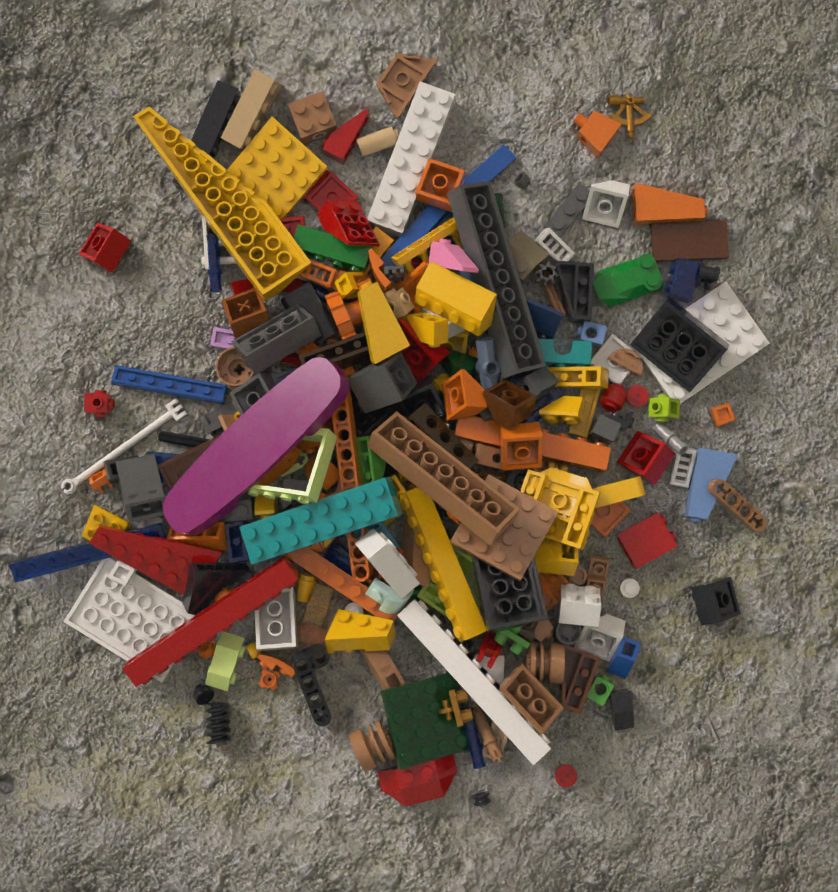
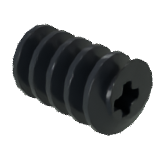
M225 702L206 703V705L211 706V708L205 710L206 713L211 714V716L205 718L211 722L210 725L206 726L207 729H211V732L207 733L206 736L212 738L206 744H221L229 741L231 736L226 733L230 732L231 728L226 727V725L230 724L231 720L226 719V717L230 716L231 713L225 710L230 708V704Z

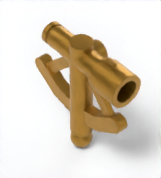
M618 94L608 95V107L620 106L617 113L611 114L610 118L621 123L622 126H626L627 138L633 139L635 136L633 133L634 126L643 124L651 117V113H645L636 105L644 104V97H632V94H626L625 97H620ZM624 108L626 109V119L619 117ZM633 108L642 115L641 118L634 120Z

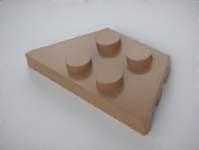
M397 53L376 83L378 90L397 120H399L413 99L419 82L424 83L436 65L437 58L432 57V59L420 58L417 55L407 56L406 54Z

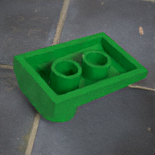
M651 253L643 254L638 258L597 271L593 278V285L598 300L607 304L608 308L663 290L662 278Z

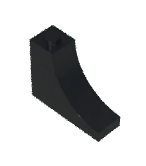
M191 563L182 603L186 612L197 615L209 607L213 598L222 589L232 583L251 579L252 572L246 563Z

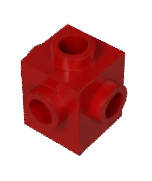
M105 390L85 393L84 412L94 414L93 417L105 418V415H112V410L115 408V400Z

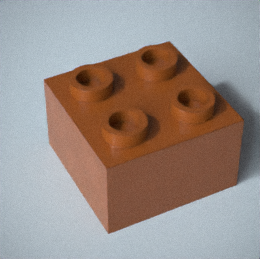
M255 288L222 300L235 338L242 336L270 319L263 299Z

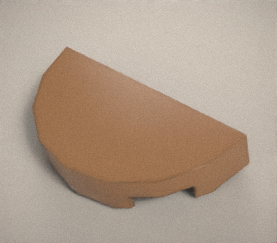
M627 348L618 349L607 358V360L639 377L642 376L643 364L640 356L635 351Z

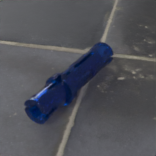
M213 233L206 235L209 263L207 275H209L210 292L216 293L222 291L221 275L223 272L220 268L219 238Z
M469 707L471 708L473 719L464 723L468 740L467 749L472 758L473 769L485 767L486 764L483 758V744L480 743L473 707Z

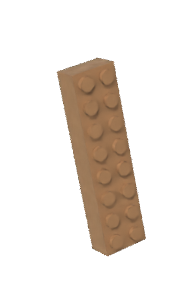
M397 411L372 432L367 445L368 448L489 545L513 523L520 510L516 505Z

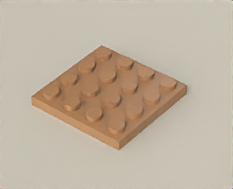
M488 474L485 482L520 509L516 518L491 545L486 543L462 522L450 543L520 582L558 512Z

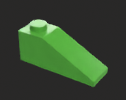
M371 436L356 438L362 485L382 479L387 463L367 447Z

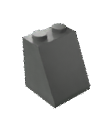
M401 351L376 364L371 363L355 371L348 378L349 387L353 390L359 405L365 413L403 401L418 384Z

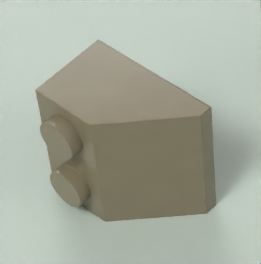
M521 230L508 241L519 278L522 282L526 283L537 271L539 264L542 265L550 254Z

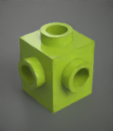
M659 394L658 398H650L648 407L649 417L655 418L656 422L662 423L668 422V419H679L680 400L665 394Z

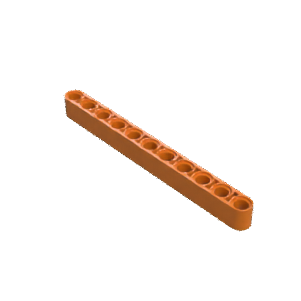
M341 368V370L345 373V375H346V377H347V379H348V378H349L348 372H347L346 370H344V369ZM350 387L347 397L332 415L334 434L337 436L335 444L341 492L362 485ZM344 410L347 417L344 421H341L339 414ZM344 430H347L349 432V438L347 440H343L342 438V432ZM347 449L352 453L349 460L344 457V452ZM349 469L354 471V477L351 480L346 475ZM368 527L360 529L362 532L360 538L354 535V531L347 533L352 576L359 582L365 581L373 575V565L365 555L363 557L357 555L356 550L358 547L355 545L358 540L368 533ZM360 567L366 569L367 574L365 577L359 574Z

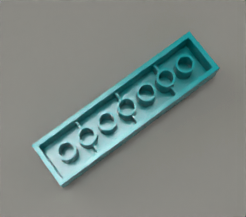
M385 477L320 499L317 503L311 502L240 527V531L252 565L401 516L403 512L392 478Z

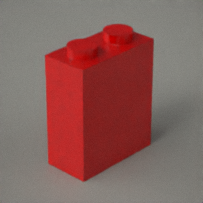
M658 512L615 534L633 569H637L677 547L675 543L677 539L672 531L669 532L666 527L668 523L665 517Z

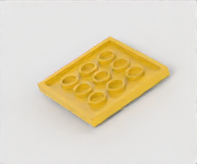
M271 116L226 171L255 192L260 199L266 201L277 217L281 219L286 218L329 167Z

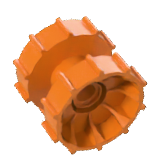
M366 278L356 282L358 291L362 290L361 285L371 281V279ZM338 290L324 295L342 340L355 336L354 328L363 324L359 300L344 304Z

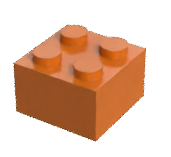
M429 158L415 192L416 200L452 212L447 193L459 185H463L465 170Z

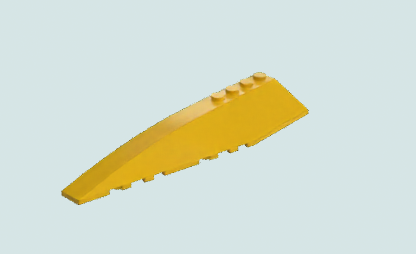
M147 107L133 116L173 176L264 302L280 293L311 265V261L266 201L260 199L255 192L227 172L211 156L200 150L195 143L183 136L178 129L172 127L167 120L151 107Z

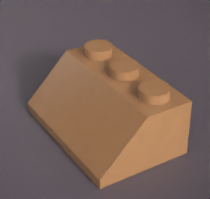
M523 664L512 670L500 684L499 691L541 735L544 734L564 708Z

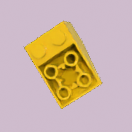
M545 537L534 555L537 571L543 573L574 576L579 563L577 548Z

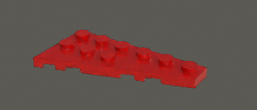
M99 525L89 544L182 595L185 593L190 564L216 563L222 553V550L208 549L200 545L193 546L185 544V542L156 536H145L137 532L135 534Z

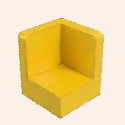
M345 272L335 281L342 299L358 298L356 282L363 277L362 272Z

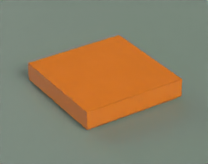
M623 501L595 508L591 526L605 538L631 509Z

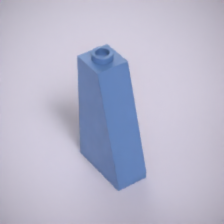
M705 448L696 449L697 454L689 484L684 517L690 518L689 521L701 523V520L708 519L716 502V499L708 492V484L712 479L726 481L735 463L737 454ZM717 484V485H716L717 491H720V492H721V489L719 488V484Z

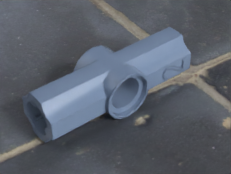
M483 337L476 340L478 361L476 362L475 369L480 374L481 386L484 390L498 383V374L500 372V364L496 361L494 339L492 337Z

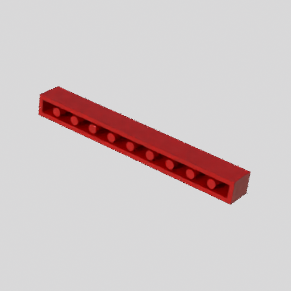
M285 555L126 661L122 670L135 687L140 684L146 685L153 679L152 676L157 673L159 675L164 673L173 662L175 664L179 663L185 658V654L188 652L194 653L201 647L200 644L205 641L209 643L216 638L218 632L221 630L225 632L233 626L232 623L236 620H244L249 615L248 612L253 609H260L269 598L273 600L286 587L290 589L298 583L299 572Z

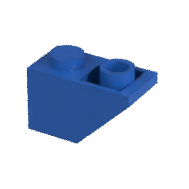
M623 637L610 660L606 672L625 679L635 663L641 643Z

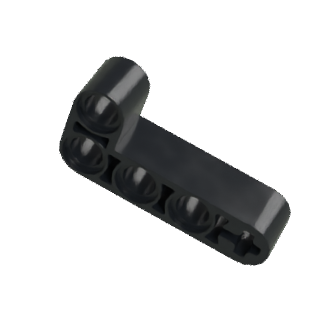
M315 644L293 654L291 664L314 722L318 726L323 727L330 723L331 713L314 671L326 666L330 657L323 645ZM324 653L321 658H315L316 654ZM299 661H305L304 665L296 666ZM306 678H312L309 683H303ZM313 695H319L316 700H310ZM321 708L323 712L322 716L319 715L317 709Z

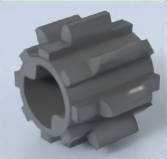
M547 262L546 266L539 264V271L534 273L538 277L537 283H543L544 287H546L547 283L554 285V278L559 276L555 272L556 266H550L549 262ZM545 271L551 274L548 278L542 275Z

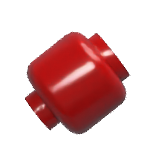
M609 384L608 389H604L600 397L602 408L611 413L622 410L628 394L621 384Z

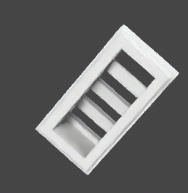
M545 228L534 240L550 254L549 257L554 261H570L576 254L550 228ZM549 236L550 238L544 244L542 241ZM555 241L556 243L549 249L548 246ZM559 246L562 247L556 254L553 253ZM566 251L567 254L561 260L559 257Z
M688 447L685 453L690 454L689 457L681 456L675 451L670 485L689 488L697 454L696 449ZM679 461L688 462V465L679 464ZM677 469H685L687 472H679ZM676 476L686 477L685 481L675 478Z

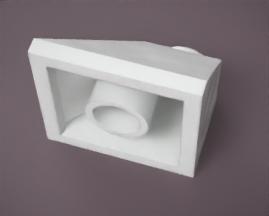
M612 180L592 184L582 219L619 228L629 196L630 185Z
M608 614L600 616L599 627L583 626L581 637L573 647L610 662L623 638L626 621Z

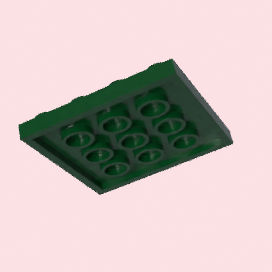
M449 672L381 690L398 769H405L472 748L466 722L463 723V726L457 727L454 711H451L453 718L451 720H447L445 713L439 714V710L444 708L442 701L448 700L449 706H452L449 690H459L457 681ZM462 702L458 703L460 711L463 710Z

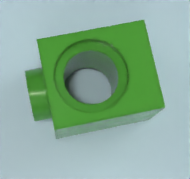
M603 674L600 676L595 675L587 698L604 706L614 687L610 683L611 679ZM602 683L604 691L598 694L595 692V687L597 684Z

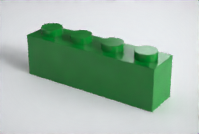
M297 225L294 240L305 255L312 256L314 260L324 262V260L332 262L333 266L339 268L343 266L350 267V270L353 272H366L370 260L368 251L372 246L347 245L332 234Z

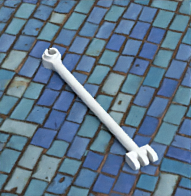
M177 398L165 405L169 410L76 478L65 479L61 484V490H64L66 494H74L78 490L80 483L104 467V461L117 458L174 417L178 422L188 413L183 411L178 414L183 409V406L180 404L174 408L173 406L179 401ZM67 483L71 484L69 490L65 489Z

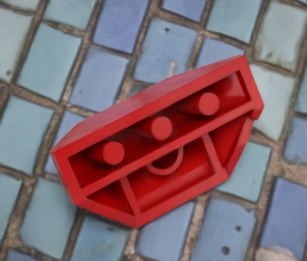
M454 754L401 770L394 766L378 770L377 772L382 791L406 807L444 797L458 770Z

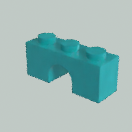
M538 339L546 367L548 365H555V367H589L591 365L592 341L573 340L570 343V352L566 355H559L553 348V339Z

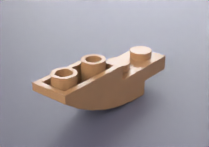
M364 649L360 650L374 678L378 680L383 690L405 684L386 650L366 652Z

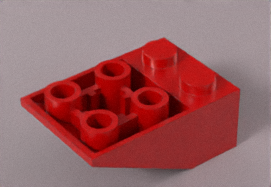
M327 199L317 215L324 230L347 245L380 246L359 202Z

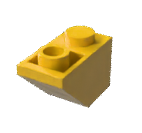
M258 494L255 497V515L259 516L260 519L279 514L277 497L269 499Z

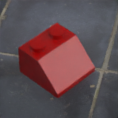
M97 222L78 255L109 272H113L118 267L122 255L128 250L131 240L116 229Z
M637 431L617 463L637 477L641 476L642 480L655 486L675 456V453L665 443Z

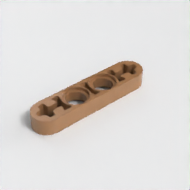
M712 479L709 482L708 492L748 529L761 532L766 528V518L726 481ZM717 484H719V488L722 491H725L724 493L717 491ZM732 494L735 499L733 504L729 505L727 500L729 495ZM743 506L747 508L745 516H742L740 513ZM751 518L756 519V520H757V523H758V526H756V523H755L753 520H750V519H751Z

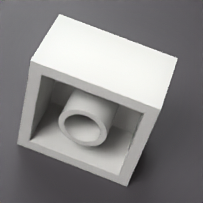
M571 583L561 584L559 623L599 627L601 612L600 588L590 585L582 587Z

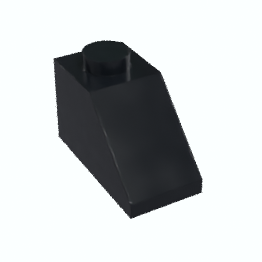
M625 688L611 691L608 698L614 730L634 728V709L630 690Z

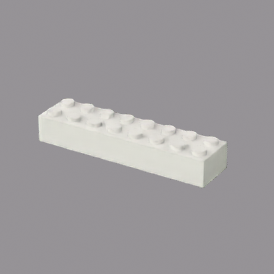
M421 81L419 82L367 218L372 228L378 227L383 232L399 238L406 231L417 202L416 189L428 159H433L455 103L454 93Z

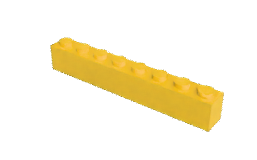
M418 487L399 496L400 505L408 516L409 526L413 528L415 541L422 550L423 560L430 569V577L436 584L438 596L446 608V616L451 620L454 627V635L461 642L486 632V626L433 499Z

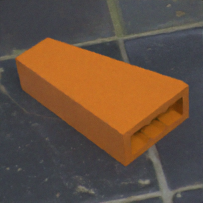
M634 184L631 189L634 226L651 225V223L703 221L707 216L708 208L707 205H704V199L643 184Z

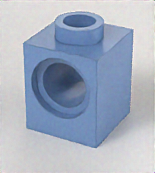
M584 321L582 326H578L576 337H579V341H592V346L600 348L604 342L607 326ZM586 331H594L595 338L587 337Z

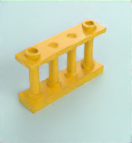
M452 217L392 256V262L395 265H404L409 275L414 271L411 259L420 256L422 261L429 263V256L426 252L431 247V242H439L440 239L448 235L452 237L456 245H459L464 250L455 218Z

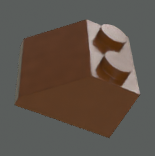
M504 379L483 391V396L493 419L503 427L511 429L531 417L537 396Z

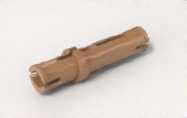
M477 703L474 704L477 710L475 712L471 705L469 708H471L473 719L484 740L483 745L487 747L492 757V761H499L495 753L498 754L500 760L503 759L505 756L497 743L498 738L494 736L481 707Z

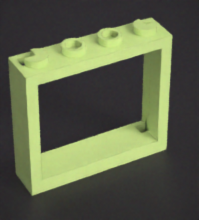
M320 428L316 434L312 436L305 435L302 439L321 442L306 492L258 485V481L248 490L247 494L255 497L260 494L269 499L280 497V499L291 502L293 499L303 504H309V502L317 503L337 436L330 429Z

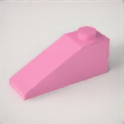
M447 239L431 242L429 263L432 261L444 268L478 273L479 269L459 245L451 244V240Z

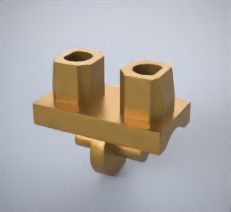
M449 690L452 706H449L448 700L442 701L444 708L439 710V714L445 713L447 720L453 719L451 711H454L457 727L463 726V723L473 719L471 708L460 711L458 704L469 701L467 692L465 690Z

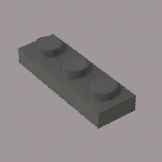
M579 183L544 228H550L561 238L586 206L590 190Z

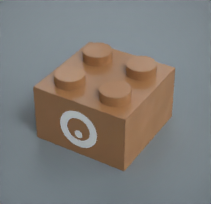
M324 91L288 104L301 142L304 145L328 137L337 129Z

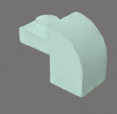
M375 578L365 594L381 604L378 610L388 614H395L403 609L414 589L401 599L391 587Z

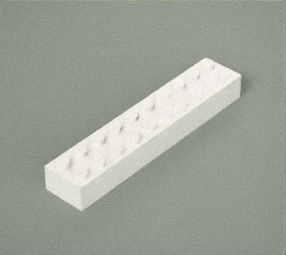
M414 599L397 616L524 756L535 765L551 749L549 746L550 740L545 734L541 735L530 722L494 685L496 681L488 672L484 674L480 670L482 668L481 664L475 658L471 660L467 656L469 651L462 644L457 645L453 640L455 636L449 629L444 630L440 626L442 624L440 619L435 614L431 616L427 612L429 607L422 600L417 601Z

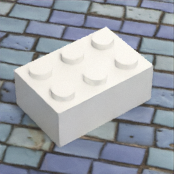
M373 528L355 543L401 599L420 584L415 578L418 574L409 566L406 559L396 550V547L382 531L378 534Z
M293 587L283 589L277 598L273 600L269 598L265 601L263 607L255 610L256 649L258 651L298 648L296 600Z

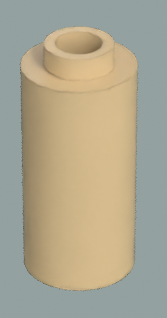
M391 126L357 138L356 142L361 156L364 157L395 146L399 134L397 129L393 130Z

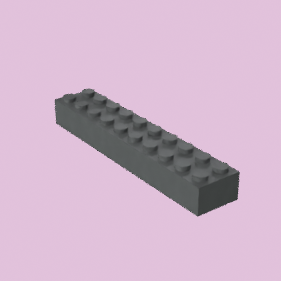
M491 182L459 185L448 192L447 195L464 252L479 269L478 273L471 272L473 282L497 294L492 325L488 328L490 337L494 339L495 355L497 362L500 364L502 378L505 379L543 368L546 364Z

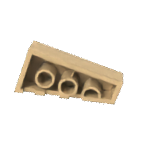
M254 69L221 138L244 150L260 128L261 122L283 85Z

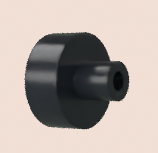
M199 684L195 687L193 698L198 705H204L213 699L214 692L210 686Z

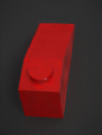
M365 109L333 131L329 138L326 137L324 139L322 148L325 156L342 165L345 164L356 143V139L359 138L370 118L369 110Z

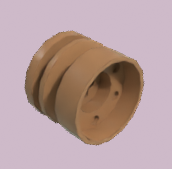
M234 346L225 349L216 360L217 376L232 390L256 375L246 366ZM243 368L245 371H242L241 375H239L238 372Z
M531 642L526 652L525 667L534 677L537 674V680L542 683L544 675H547L549 684H563L565 670L564 643L550 642L548 651H544L543 642H539L538 651H536L535 642Z
M380 720L375 722L377 731L374 730L371 724L368 725L369 735L367 736L361 728L349 733L353 750L365 773L377 767L376 757H379L384 764L387 763L385 753L388 754L391 760L396 759L391 736Z

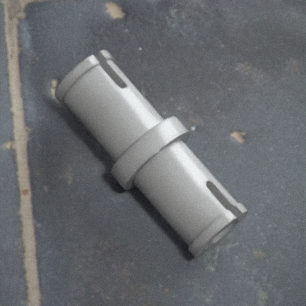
M662 422L654 426L653 431L664 440L663 442L667 446L670 445L679 455L684 454L688 450V445L678 438L677 433L670 431Z

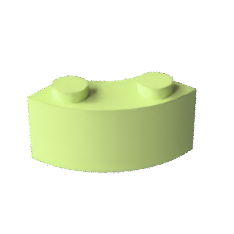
M222 631L207 672L205 685L228 691L230 684H235L238 675L235 671L239 658H243L246 647L243 646L245 638Z

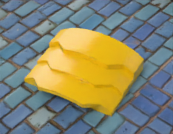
M553 467L541 473L528 469L520 491L558 512L545 538L583 550L590 532L588 530L595 513L594 510L600 492L592 489L589 479Z

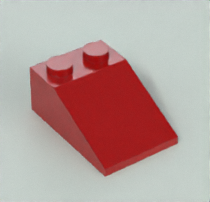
M400 317L397 321L410 346L401 350V353L414 378L419 380L430 374L450 351L443 344H440V347H429L428 344L420 342L410 323Z

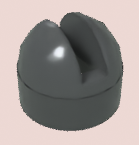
M521 172L515 178L514 184L520 189H525L530 184V178L525 172Z

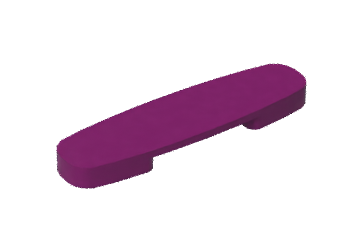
M312 358L254 403L209 446L167 494L163 503V513L169 525L176 532L199 535L234 510L238 505L239 498L277 465L305 435L312 436L316 434L342 404L349 392V381L341 368L325 358Z

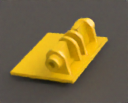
M94 504L82 537L90 541L99 525L125 531L129 529L131 524L128 523V520L118 517L117 514L114 515L113 512H108L102 506L99 507Z

